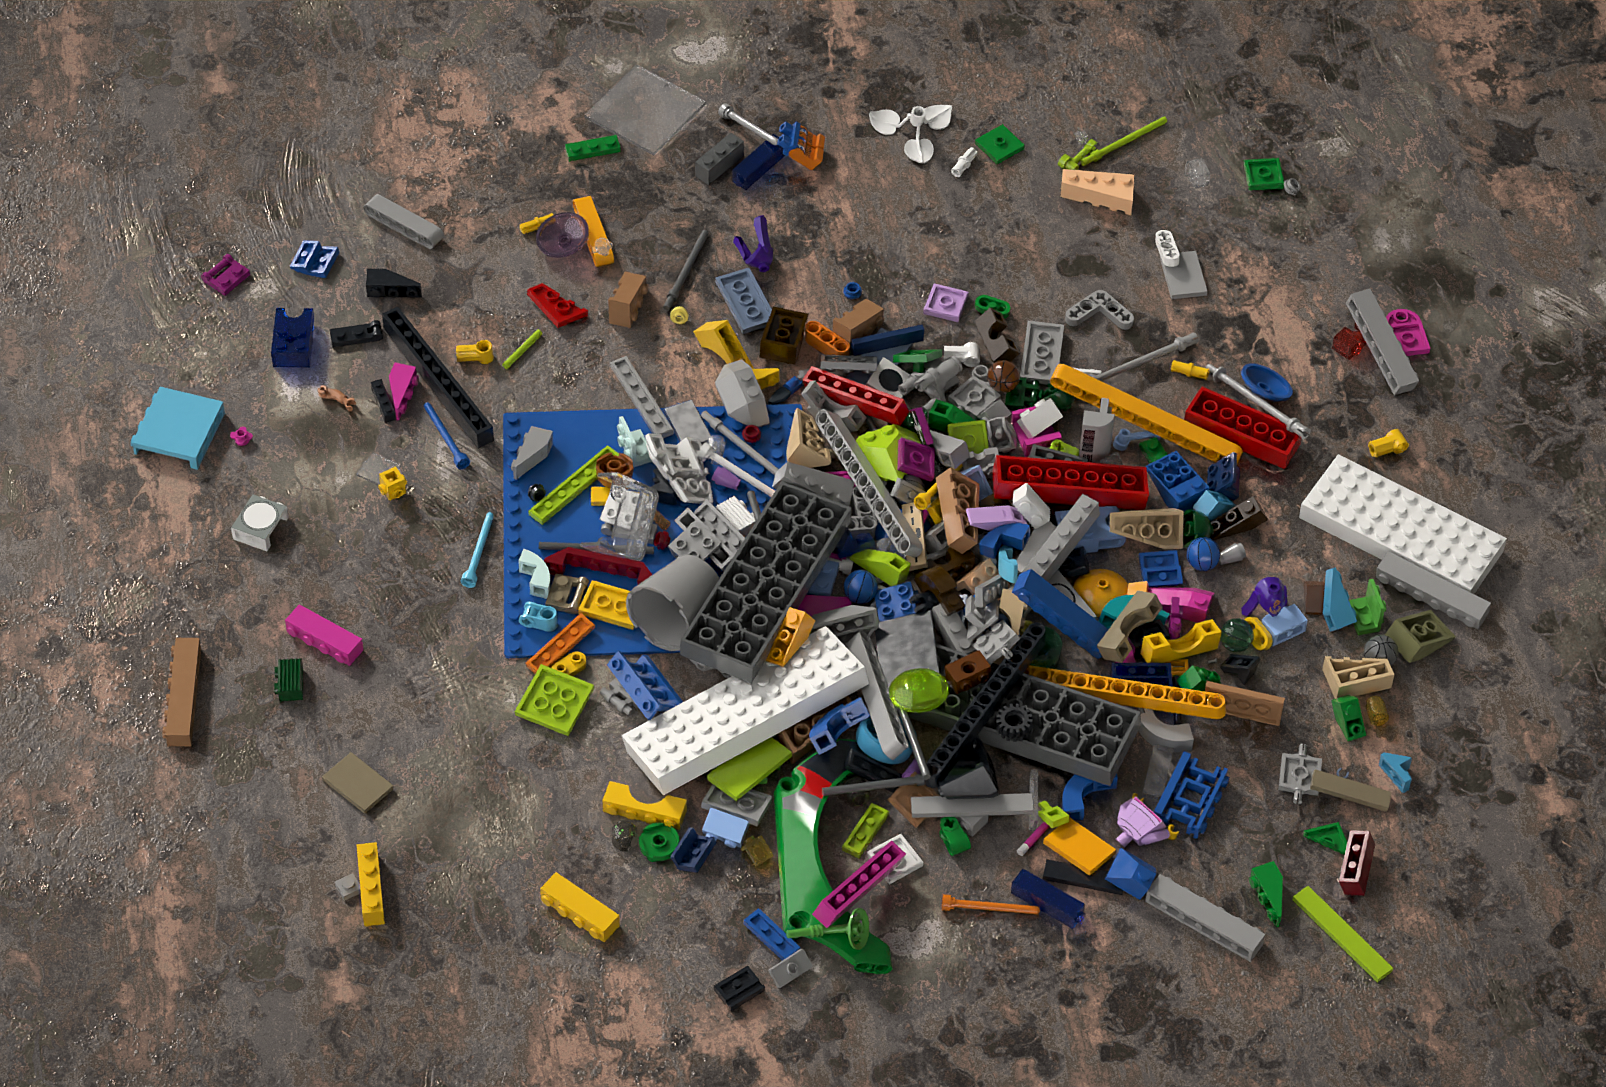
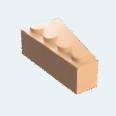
M1063 169L1060 197L1082 203L1087 201L1092 203L1093 206L1099 207V205L1110 207L1109 210L1125 211V214L1131 215L1134 175Z

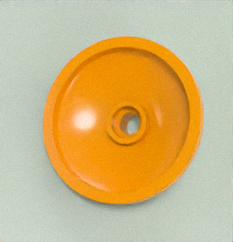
M1093 569L1090 570L1089 574L1080 575L1075 581L1073 588L1095 615L1100 617L1103 608L1109 601L1116 597L1127 595L1128 583L1120 574L1114 571Z

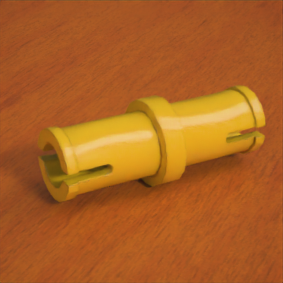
M1173 360L1171 372L1185 374L1186 377L1190 378L1193 376L1205 380L1208 379L1209 368L1195 366L1194 363L1187 364Z

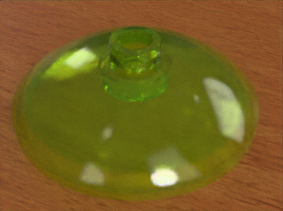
M914 668L904 671L896 676L889 686V697L892 703L901 710L916 713L937 708L946 700L949 693L948 682L945 677L927 668Z

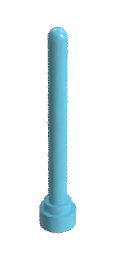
M491 512L486 514L469 569L463 573L461 578V584L468 588L474 587L477 582V574L475 572L494 517Z

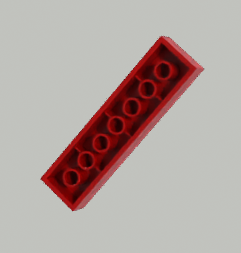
M996 455L993 466L995 499L1013 500V491L1025 483H1028L1043 502L1074 505L1081 495L1084 494L1099 502V507L1116 506L1122 509L1145 510L1149 497L1146 467Z

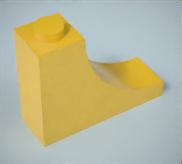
M728 320L707 322L693 331L701 347L714 351L727 364L742 359L752 369L754 368Z

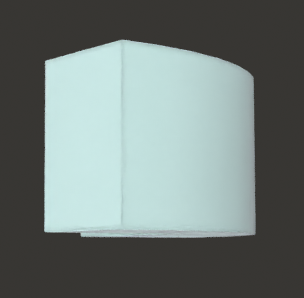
M523 549L519 558V572L532 575L529 583L530 595L547 599L550 591L548 567L538 555Z

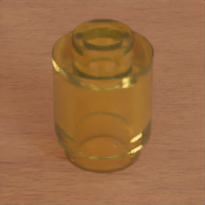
M1372 696L1366 700L1365 708L1370 723L1376 726L1384 725L1389 720L1384 700L1380 696Z

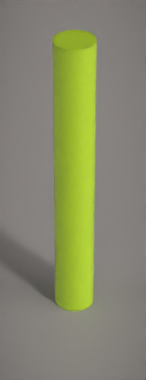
M537 329L502 366L508 369L543 333Z

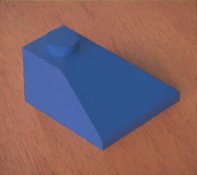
M1120 848L1105 880L1140 900L1149 890L1156 876V868Z

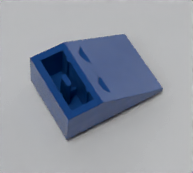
M1177 451L1145 466L1168 508H1176L1182 510L1183 513L1186 510H1193L1194 504L1206 490H1209V486Z

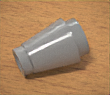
M1234 543L1223 550L1220 554L1219 564L1242 561L1246 557L1243 545L1241 543Z

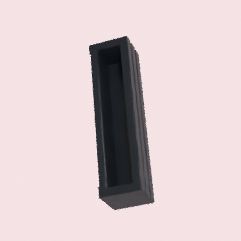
M382 379L372 381L371 390L384 423L395 421V411Z

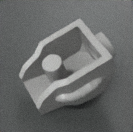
M996 417L987 420V437L991 448L997 447L998 452L1003 453L1016 449V432L1013 426L1008 423L1006 417Z

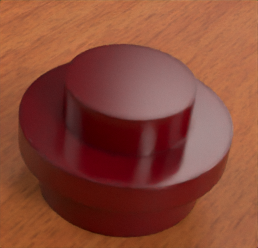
M748 425L743 430L742 437L746 442L754 443L761 438V431L755 425Z
M659 531L655 536L654 546L659 550H664L670 544L669 533Z

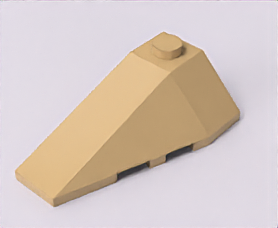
M799 408L794 413L786 450L787 461L808 468L829 465L831 463L830 451L824 448L823 444L825 441L817 434L819 429L813 417Z

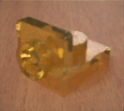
M754 835L743 841L745 845L740 848L742 852L744 850L747 852L755 867L774 856L762 835L757 838Z

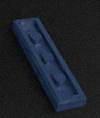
M923 324L852 339V355L857 356L924 341Z

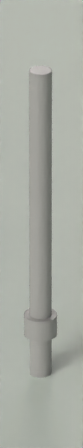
M707 411L702 412L701 417L710 423V427L715 431H720L775 475L776 471L779 470L777 467L725 427L720 419L714 418Z

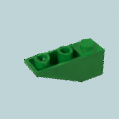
M936 399L929 412L928 426L948 433V424L976 420L955 405Z
M1272 861L1252 868L1249 883L1257 891L1260 904L1265 906L1269 920L1273 921L1277 928L1280 926L1282 916L1283 876L1275 862Z

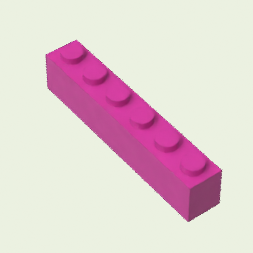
M891 840L824 898L812 915L826 928L830 927L896 869L906 853Z

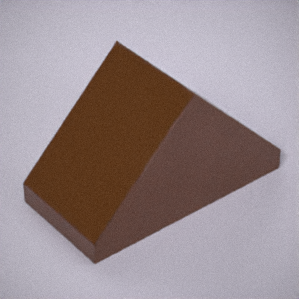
M1304 581L1305 614L1323 615L1324 582Z

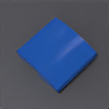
M303 240L290 268L306 275L326 278L340 251L338 247L321 246L319 241Z
M1177 550L1139 553L1143 582L1147 581L1149 587L1183 585Z

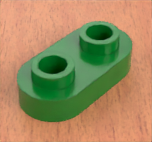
M980 295L975 300V309L979 313L983 314L989 308L1001 312L1004 319L1010 315L1011 307L1006 301L988 295Z

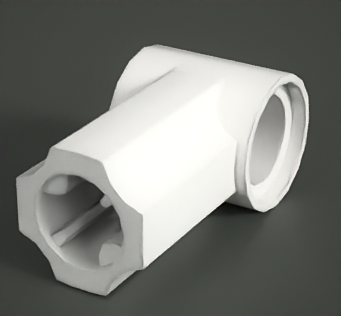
M974 342L966 343L964 346H944V361L954 356L960 362H964L966 366L975 367L980 363V346Z

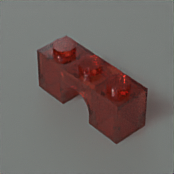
M1356 322L1354 328L1358 331H1352L1344 327L1333 339L1332 349L1348 360L1354 355L1357 356L1362 348L1367 345Z

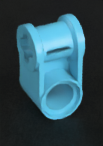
M534 602L525 603L524 613L519 617L521 625L547 632L554 631L557 628V612L554 607Z

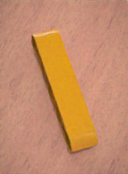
M587 196L573 199V208L595 266L600 267L613 264V252L592 197Z

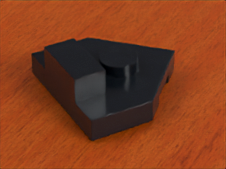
M1084 546L1073 549L1058 568L1064 577L1072 578L1090 573Z

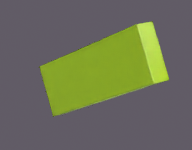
M871 803L843 844L842 851L860 859L889 816V811Z

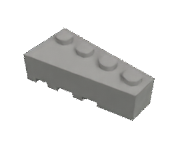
M787 462L776 471L772 486L777 489L781 481L849 507L854 481Z

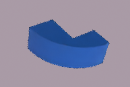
M1010 523L991 530L979 543L980 555L995 559L1002 544L1023 551L1031 536L1030 525Z

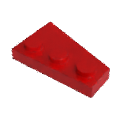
M543 283L527 289V295L557 328L588 316L587 309H580L575 306V302L565 300L560 297V293Z

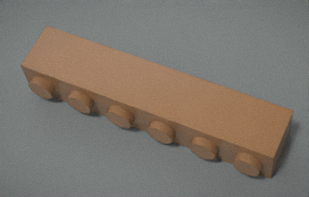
M176 638L175 646L171 647V656L174 659L173 662H170L169 667L172 677L168 678L170 694H166L168 710L164 712V721L167 724L166 727H163L162 735L163 738H166L167 746H192L201 644L200 638Z

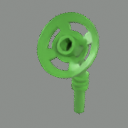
M856 908L852 912L847 924L831 925L828 928L822 926V924L814 925V927L810 925L809 928L787 930L786 936L787 938L804 936L813 938L814 935L818 937L823 936V934L846 932L852 948L860 950L866 945L868 940L869 918L864 909Z

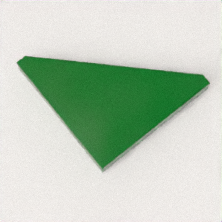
M1339 822L1304 830V837L1345 855L1347 840Z

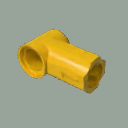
M480 340L474 345L456 346L457 362L479 361L482 364H489L494 360L492 344L488 340Z
M1393 429L1385 437L1370 441L1368 447L1371 456L1376 458L1391 452L1400 454L1407 450L1409 443L1399 429Z

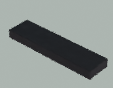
M1046 859L1042 880L1123 895L1122 889L1105 880L1109 871L1097 869L1089 876L1073 864Z

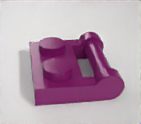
M230 254L223 256V260L211 270L201 275V279L224 296L250 276V270L235 261ZM227 265L229 266V268L225 270L221 275H219L216 279L212 278L224 267H226Z

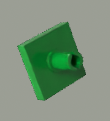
M942 349L907 350L893 355V363L913 362V372L925 373L924 362L943 357Z

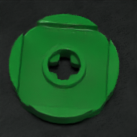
M652 823L646 826L641 836H639L640 851L650 862L664 861L671 858L673 851L679 844L678 832L672 826L671 828L665 826V823ZM656 839H659L660 841H664V842H663L662 844H660V845L655 844V843H656Z

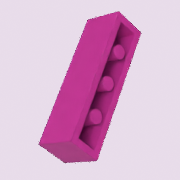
M300 604L285 619L286 630L289 635L298 637L307 645L318 648L323 654L334 657L340 663L350 666L364 650L362 638Z

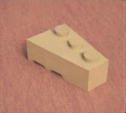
M1325 656L1322 670L1335 699L1346 695L1355 697L1392 688L1394 672L1388 659L1362 658V660H1350V657L1331 659V656Z

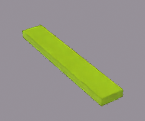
M607 445L528 511L529 516L543 525L597 480L596 462L598 458L607 453L619 456V453Z
M1309 886L1293 896L1292 900L1377 983L1393 971V967Z

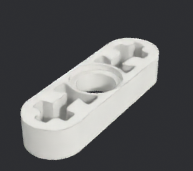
M1167 230L1156 232L1155 243L1163 264L1169 267L1177 266L1180 254L1172 233Z

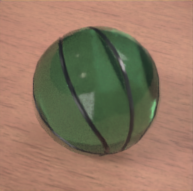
M1230 619L1220 629L1222 632L1220 641L1231 652L1247 650L1254 640V631L1251 625L1244 619Z

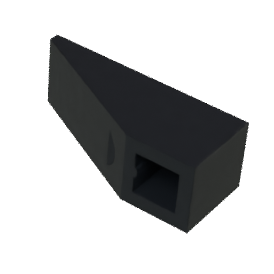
M367 268V297H422L421 283L388 269Z

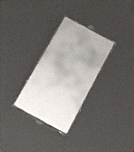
M692 399L682 403L677 402L676 405L663 409L680 442L686 437L699 438L702 445L705 442H713V438Z

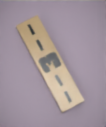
M914 502L903 504L902 514L923 546L922 553L918 557L906 555L907 561L911 563L909 571L927 568L922 510L917 509Z

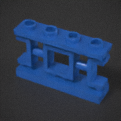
M1184 751L1154 813L1166 826H1168L1171 819L1187 824L1186 834L1190 835L1192 833L1194 834L1193 838L1198 839L1200 833L1204 834L1208 825L1206 822L1207 818H1212L1215 811L1213 806L1215 802H1220L1223 793L1221 790L1227 787L1230 777L1227 776V768H1224L1222 771L1220 770L1221 767L1217 766L1214 773L1197 768L1198 759H1191V754ZM1188 767H1190L1188 775L1196 777V780L1194 781L1185 777L1181 784V781ZM1217 778H1219L1212 794L1210 795L1211 787L1204 785L1203 782L1206 781L1211 784H1215ZM1186 788L1203 794L1199 804L1182 798ZM1173 797H1175L1174 805L1182 808L1181 811L1170 807L1167 814H1165ZM1204 808L1197 825H1195L1196 817L1188 815L1189 811L1200 815Z

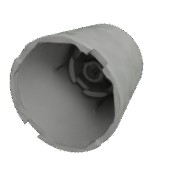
M682 555L638 584L628 593L626 609L629 618L635 628L639 627L646 634L644 638L655 646L668 651H679L683 635L717 584L719 577L714 569L704 560L693 555Z

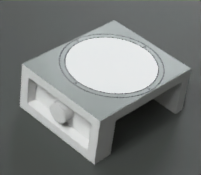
M252 494L231 527L233 539L268 551L271 546L269 536L280 519L286 521L288 519L287 506Z

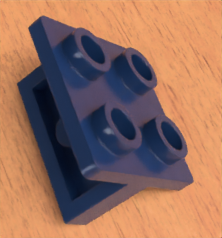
M1232 452L1208 467L1207 485L1210 491L1220 492L1234 501L1239 498L1240 468L1237 466V453Z

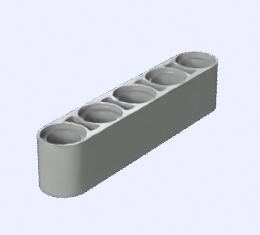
M379 194L374 195L363 207L365 213L371 218L428 249H432L444 237L443 231L438 226Z

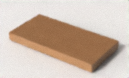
M1210 681L1206 682L1205 692L1218 693L1224 696L1226 715L1280 726L1285 698Z

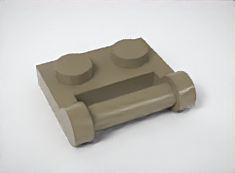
M555 574L545 606L554 607L556 611L578 614L580 602L585 588L588 587L589 580L585 577L575 578ZM577 587L572 603L568 604L572 588Z

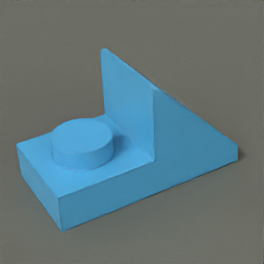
M1384 752L1380 756V768L1402 793L1408 791L1412 779L1407 770L1410 768L1412 758Z

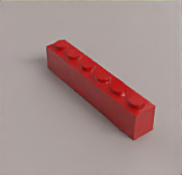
M811 366L802 379L805 388L810 381H816L828 398L835 403L843 406L856 404L862 413L891 424L901 426L909 414L904 399Z

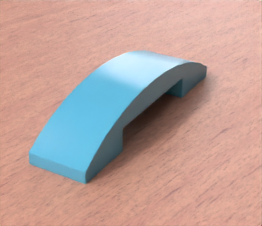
M1003 545L999 549L998 573L1003 579L1016 583L1018 564L1016 559H1012L1013 548Z

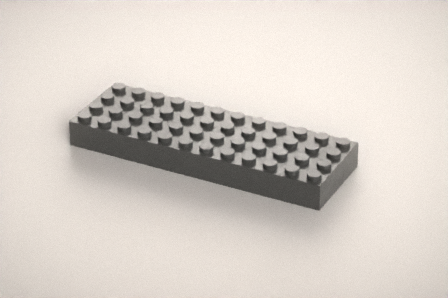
M781 481L683 635L680 642V655L752 683L770 653L789 607L798 609L849 526L851 507Z
M936 644L944 702L908 710V715L911 719L950 732L987 681L971 687L968 691L956 694L945 678V666L968 654ZM992 663L990 665L991 676L999 667L998 664ZM1023 673L978 736L982 743L1110 786L1141 727V712ZM1009 704H1013V707H1016V704H1020V708L1024 705L1026 710H1030L1033 716V729L1027 739L1023 736V741H1020L1018 738L1017 742H1013V739L1009 742L1006 741V737L1003 739L1001 734H998L997 714H999L1000 709L1003 710L1004 706L1009 708ZM1014 719L1008 721L1007 724L1018 726L1022 724V721Z

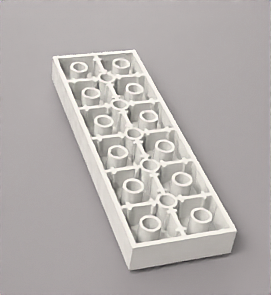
M825 626L810 634L808 639L784 667L765 661L752 683L731 676L623 734V742L630 757L662 795H665L868 685L866 670L863 664Z

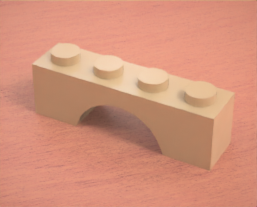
M1003 589L999 611L1008 618L1011 629L1019 635V630L1024 629L1025 618L1022 617L1023 610H1027L1028 605L1019 600L1012 593V590ZM1004 655L993 663L1000 665L1005 659Z

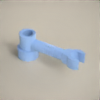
M1123 428L1115 437L1113 446L1117 450L1124 451L1131 440L1151 439L1154 437L1160 440L1161 437L1149 431L1130 433L1128 429Z

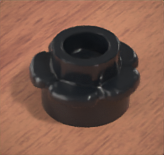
M534 484L528 490V497L536 502L541 501L546 494L542 484Z

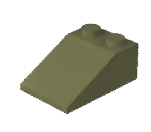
M1432 610L1396 619L1385 634L1395 641L1398 651L1409 663L1423 659L1456 637Z

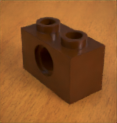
M980 650L945 666V678L956 694L968 691L971 687L980 683H985L991 677V666Z

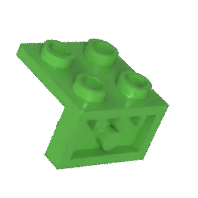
M1369 579L1366 596L1349 600L1351 607L1356 611L1357 622L1353 624L1357 635L1380 632L1381 625L1384 623L1383 616L1384 612H1386V603L1384 600H1381L1379 586L1375 584L1374 579Z

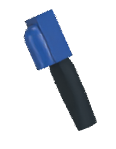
M794 376L783 387L773 392L768 400V404L777 405L784 402L803 386V382Z

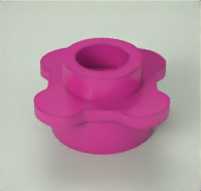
M240 427L236 432H231L230 437L234 439L237 445L244 446L249 443L253 435L247 431L246 427Z

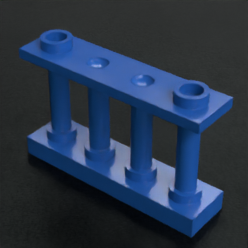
M617 651L608 662L607 666L647 720H651L657 711L666 712L683 702L648 655L643 654L636 663H631L621 651Z

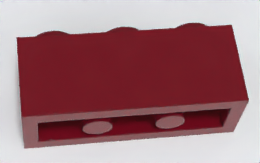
M1350 830L1339 883L1345 895H1365L1376 845L1370 831Z

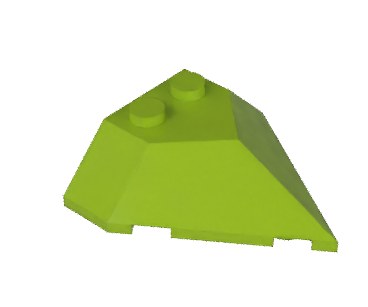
M896 424L886 425L881 429L869 431L858 436L856 442L879 478L886 482L889 480L896 482L897 478L903 479L904 475H907V473L897 470L898 440L902 437L921 444L915 432Z

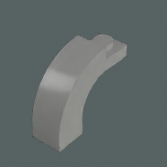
M810 381L801 393L809 404L807 410L815 418L820 410H827L838 414L850 432L858 431L866 420V416L856 404L843 406L835 403L828 398L816 381Z
M1137 707V711L1141 712L1139 733L1148 743L1169 752L1192 751L1194 738L1189 723L1168 725L1158 720L1153 710Z

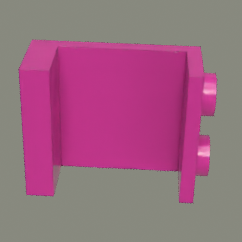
M1035 406L1012 411L1011 425L1016 432L1025 457L1029 456L1033 444L1048 448L1054 440L1062 441L1060 432L1055 433L1052 425L1035 437L1028 439L1017 421L1021 418V413L1027 409L1032 411L1036 408Z

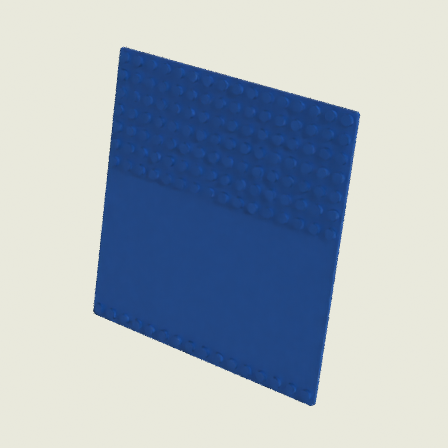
M801 404L766 405L770 423L759 427L761 438L754 443L746 442L743 439L742 432L747 425L728 416L724 406L695 407L700 417L703 411H707L714 418L720 419L725 427L778 469L788 462L786 450L794 413L797 408L802 410ZM660 408L674 430L673 435L663 438L664 443L677 445L681 442V439L665 411L666 408ZM637 409L513 412L503 414L505 658H531L579 615V613L570 614L556 611L558 626L554 631L550 632L528 628L519 623V617L524 613L526 602L545 605L547 600L530 595L529 583L532 575L519 572V558L523 549L535 553L544 561L546 557L561 550L539 549V542L628 546L639 544V546L654 547V554H639L636 556L631 555V553H596L644 562L652 575L676 559L673 557L669 547L659 550L654 546V542L653 544L604 535L601 532L602 525L605 522L601 521L600 517L605 506H591V487H605L598 479L543 525L529 516L528 513L538 503L530 500L528 497L530 486L542 484L546 491V497L607 445L617 453L624 454V448L620 447L617 441L619 436L617 430L619 417H624L630 432L641 429L644 437L648 433L652 434ZM701 417L712 438L701 442L702 445L706 442L713 446L712 449L715 450V453L776 491L772 487L775 475L720 431H715L710 427V423ZM531 426L553 431V445L548 456L518 479H514L511 465L513 460L517 459L519 446H523L525 433L529 432ZM706 458L703 461L704 469L708 468L709 474L705 477L711 485L713 503L711 504L715 508L720 503L735 496L739 501L742 500L747 510L752 513L747 492L754 491L762 513L771 499L770 496L740 477L738 478L741 479V483L737 490L715 484V481L712 480L713 474L718 466L721 468L723 466L712 459L708 460ZM653 462L633 467L632 479L624 487L653 486L652 478H655L653 470L657 466ZM676 492L677 505L653 502L649 500L648 496V506H645L644 509L647 516L645 522L657 524L656 534L659 531L668 532L670 544L683 532L682 528L674 520L687 508L694 512L701 505L681 501ZM708 557L705 562L714 569L720 579L724 571ZM568 564L563 574L575 578L585 577L589 580L580 605L592 580L628 591L637 586L638 580L617 574L612 575L607 572L574 567ZM550 574V588H551V585H552L553 580H554V577H555V575H551V574ZM577 587L572 588L568 604L572 603ZM587 617L595 624V628L565 656L576 651L583 653L585 656L615 655L617 651H621L623 655L680 653V650L668 651L655 646L644 638L646 634L639 627L632 630Z

